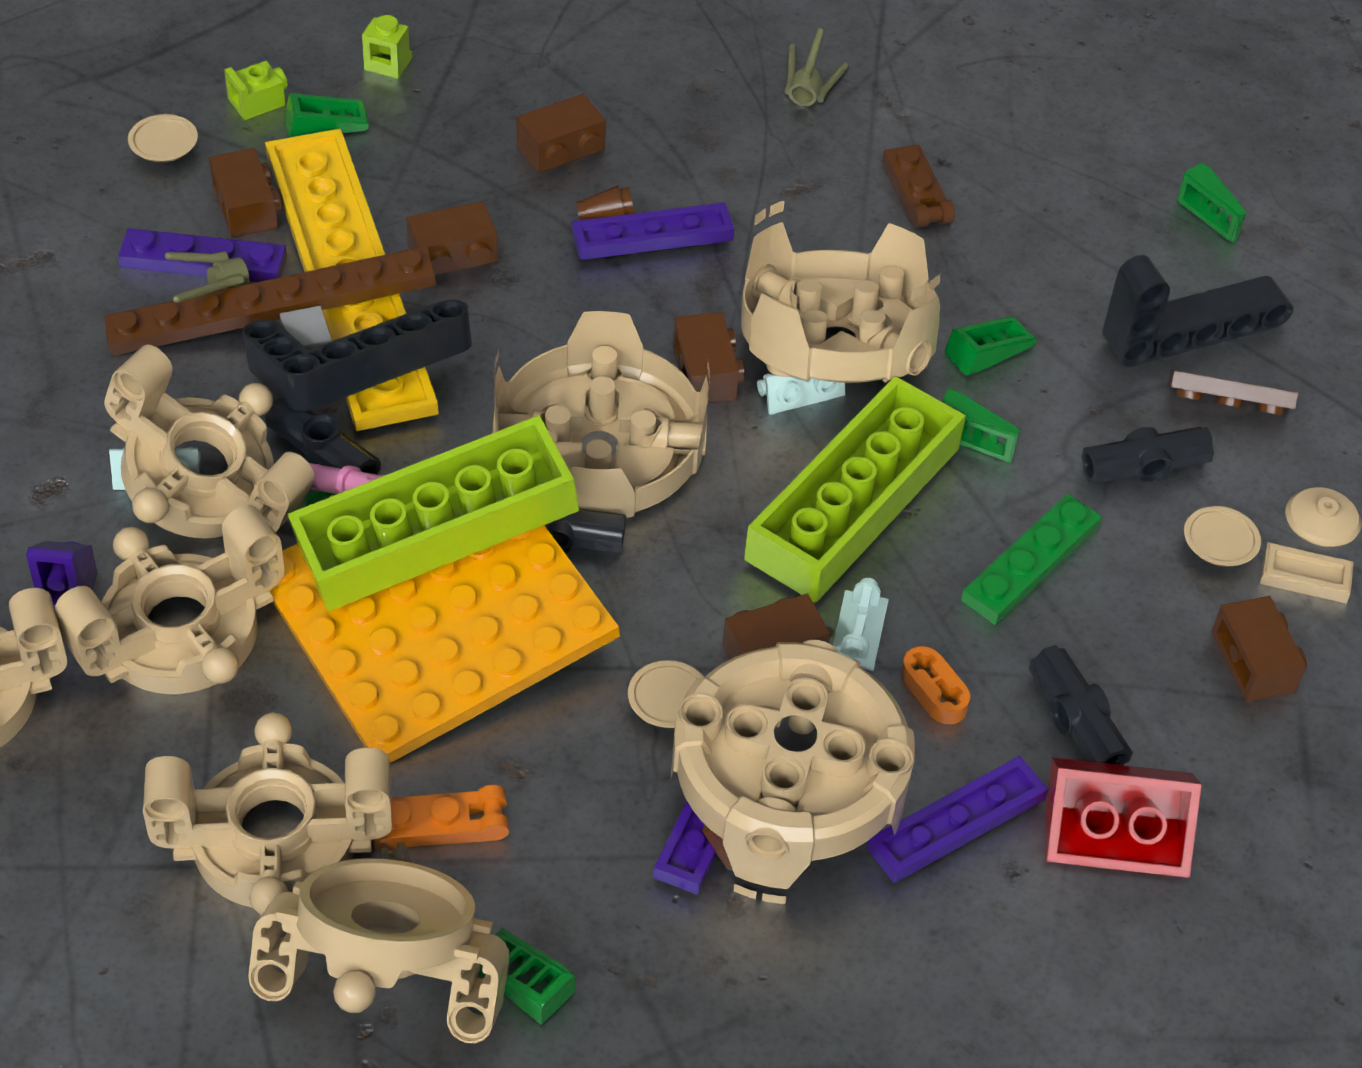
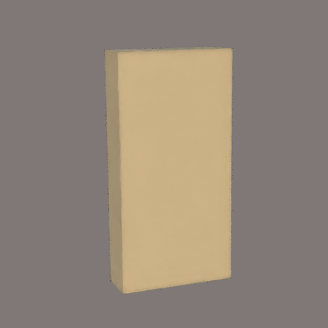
M1268 542L1263 556L1260 584L1347 604L1351 593L1354 562Z

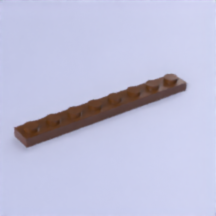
M422 246L215 291L179 303L169 301L105 315L108 347L111 355L116 356L138 351L143 345L147 344L157 347L244 328L247 324L258 320H280V313L321 306L322 310L436 286L428 247Z

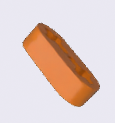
M918 646L906 652L901 669V678L914 697L935 721L950 725L962 721L967 714L970 703V691L964 682L935 649ZM918 665V667L921 669L914 670V667ZM930 668V674L928 675L924 669ZM941 696L947 701L944 703L940 702ZM956 700L957 703H956V705H953V704H952L951 702H949V701Z

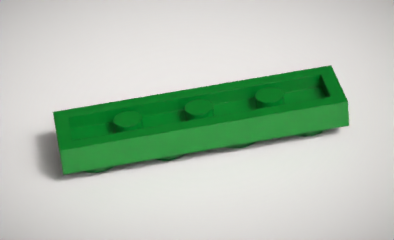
M1070 494L1065 495L963 590L961 601L996 625L1099 528L1102 516Z

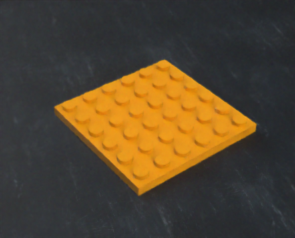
M544 525L329 612L326 610L298 544H295L282 551L285 568L284 576L274 588L269 590L273 596V604L364 747L384 751L388 754L390 763L620 637L617 623Z

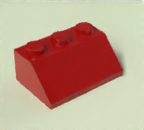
M1052 757L1048 783L1049 790L1046 799L1045 859L1047 862L1190 878L1202 784L1193 773Z

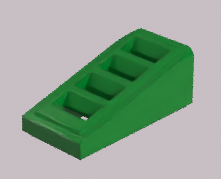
M289 93L285 111L288 138L341 129L342 133L368 130L369 122L363 100Z
M1204 162L1187 170L1184 173L1177 201L1231 243L1236 242L1245 219V209L1214 171ZM1229 215L1232 216L1231 222L1228 219Z
M1014 316L952 329L945 347V355L964 375L968 376L981 372L1034 347L1037 339ZM1003 333H1006L1010 337V339H1008Z
M948 388L941 402L966 415L960 445L1011 463L1015 456L1021 429L966 395ZM998 436L1006 438L1005 444L998 440Z
M501 928L495 936L503 940L509 950V965L516 958L521 961L510 974L507 973L504 995L542 1025L575 993L576 975L559 962ZM480 965L479 975L484 978L486 974L483 973V965ZM529 969L535 972L525 983L519 981ZM544 979L548 984L539 993L533 990Z

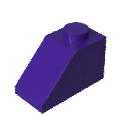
M45 541L28 547L26 557L34 588L44 589L49 592L54 609L58 599L72 588L87 586L93 590L98 572L92 545H84L77 542Z

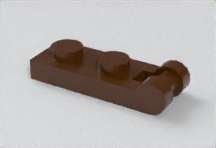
M920 145L884 150L882 163L914 228L927 227L929 222L938 221L940 224L954 222L955 210L951 200L946 199Z

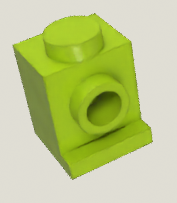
M383 15L378 18L374 17L362 34L364 70L399 79L413 57V51L409 47V26L399 24L397 19L391 15ZM382 54L390 55L391 60L381 58Z
M264 61L238 71H234L232 67L224 69L228 99L244 120L286 106L284 89H287L288 84L286 76L280 67L272 69L269 63Z

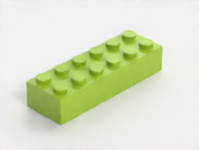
M894 376L748 526L744 560L799 594L804 595L808 593L811 600L817 603L959 450L966 415Z
M540 415L288 513V517L298 547L326 610L329 612L579 511L574 478Z

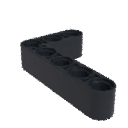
M1137 255L1127 260L1117 273L1102 335L1123 366L1134 367L1281 326L1291 317L1294 307L1273 278L1269 276H1262L1168 301L1170 286L1148 256Z
M455 299L431 304L310 350L303 346L280 324L272 320L251 322L242 331L250 372L289 408L297 411H309L463 353L472 346L468 305L461 300Z

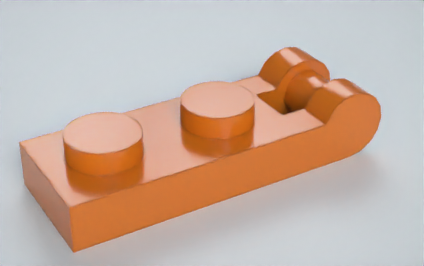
M487 785L478 791L392 797L391 832L382 838L374 839V849L382 850L501 840L509 834L508 818L503 814L502 810L507 804L506 791L499 785ZM484 813L481 819L470 820L469 814Z

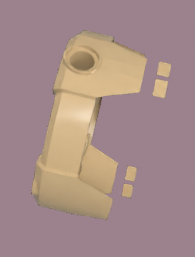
M784 201L770 206L769 217L784 211ZM766 208L755 215V225L766 219ZM781 222L768 227L753 238L742 296V333L749 343V350L767 364L769 372L781 377H793L806 382L815 379L838 383H861L882 380L886 383L891 381L894 376L898 378L907 374L916 376L925 369L929 360L936 352L940 302L934 288L940 284L941 273L931 280L929 284L924 239L913 232L888 223L872 253L868 254L848 250H812L795 253L792 251L784 224ZM834 326L844 327L853 331L856 338L841 331L825 341L826 328Z
M607 311L583 312L567 345L554 348L533 358L520 368L509 382H505L500 366L498 367L496 377L494 370L495 409L493 433L540 415L574 478L578 505L582 510L626 515V518L633 517L635 512L656 505L675 493L688 480L690 475L697 473L702 456H705L709 392L707 377L701 391L696 392L691 382L678 368L657 354L643 349L630 314ZM499 348L495 358V367L499 358ZM708 362V363H707V369H708V375H709V378H710V368H709V362ZM605 431L615 436L619 445H616V453L611 456L612 448L607 441L601 439L592 440L586 445L585 454L582 451L581 443L583 437L590 432Z
M808 640L803 643L777 642L776 647L758 649L736 656L719 665L704 678L696 679L681 702L676 717L671 777L673 771L677 772L680 786L692 810L711 831L723 839V845L735 876L755 884L788 889L810 865L811 861L827 859L851 851L874 837L886 824L892 825L895 836L901 822L915 758L914 732L907 726L906 719L898 703L885 686L873 675L861 668L860 661L839 652L833 645L820 640ZM789 716L788 726L793 732L802 735L809 734L816 727L817 740L808 750L801 752L789 751L781 747L775 740L774 728L780 726L782 718ZM734 884V892L756 899V891ZM763 893L762 901L785 904L786 897Z

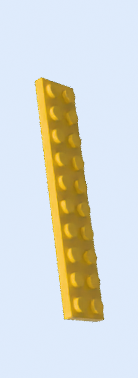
M341 129L265 142L266 155L304 272L385 255ZM400 294L322 310L332 341L406 314ZM425 367L345 397L356 431L438 415V402Z

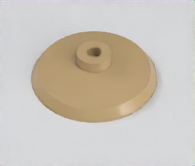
M158 114L144 118L137 122L128 134L129 147L135 154L145 160L160 163L171 162L184 157L192 150L198 140V132L194 124L184 117L173 114Z
M1314 487L1301 490L1288 500L1285 508L1286 519L1292 530L1304 540L1319 546L1337 547L1348 544L1358 536L1361 530V517L1355 505L1346 496L1332 489Z
M1203 507L1193 512L1187 518L1184 525V536L1189 547L1198 557L1213 565L1231 567L1247 563L1258 554L1261 547V535L1254 522L1243 513L1229 507Z
M662 660L647 664L639 669L630 680L628 686L629 703L633 711L644 721L658 727L675 728L679 707L687 691L696 679L704 678V676L694 667L679 661Z

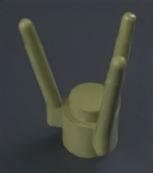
M823 28L817 30L806 66L797 72L796 45L791 44L789 46L788 80L784 92L789 95V98L794 103L801 106H810L816 101L822 103L827 92L849 67L848 62H843L822 85L821 75L814 68L824 35Z
M226 251L213 254L191 252L165 253L167 260L213 263V267L207 269L209 284L175 295L173 297L175 303L215 291L249 284V273L243 259L240 257L229 259Z

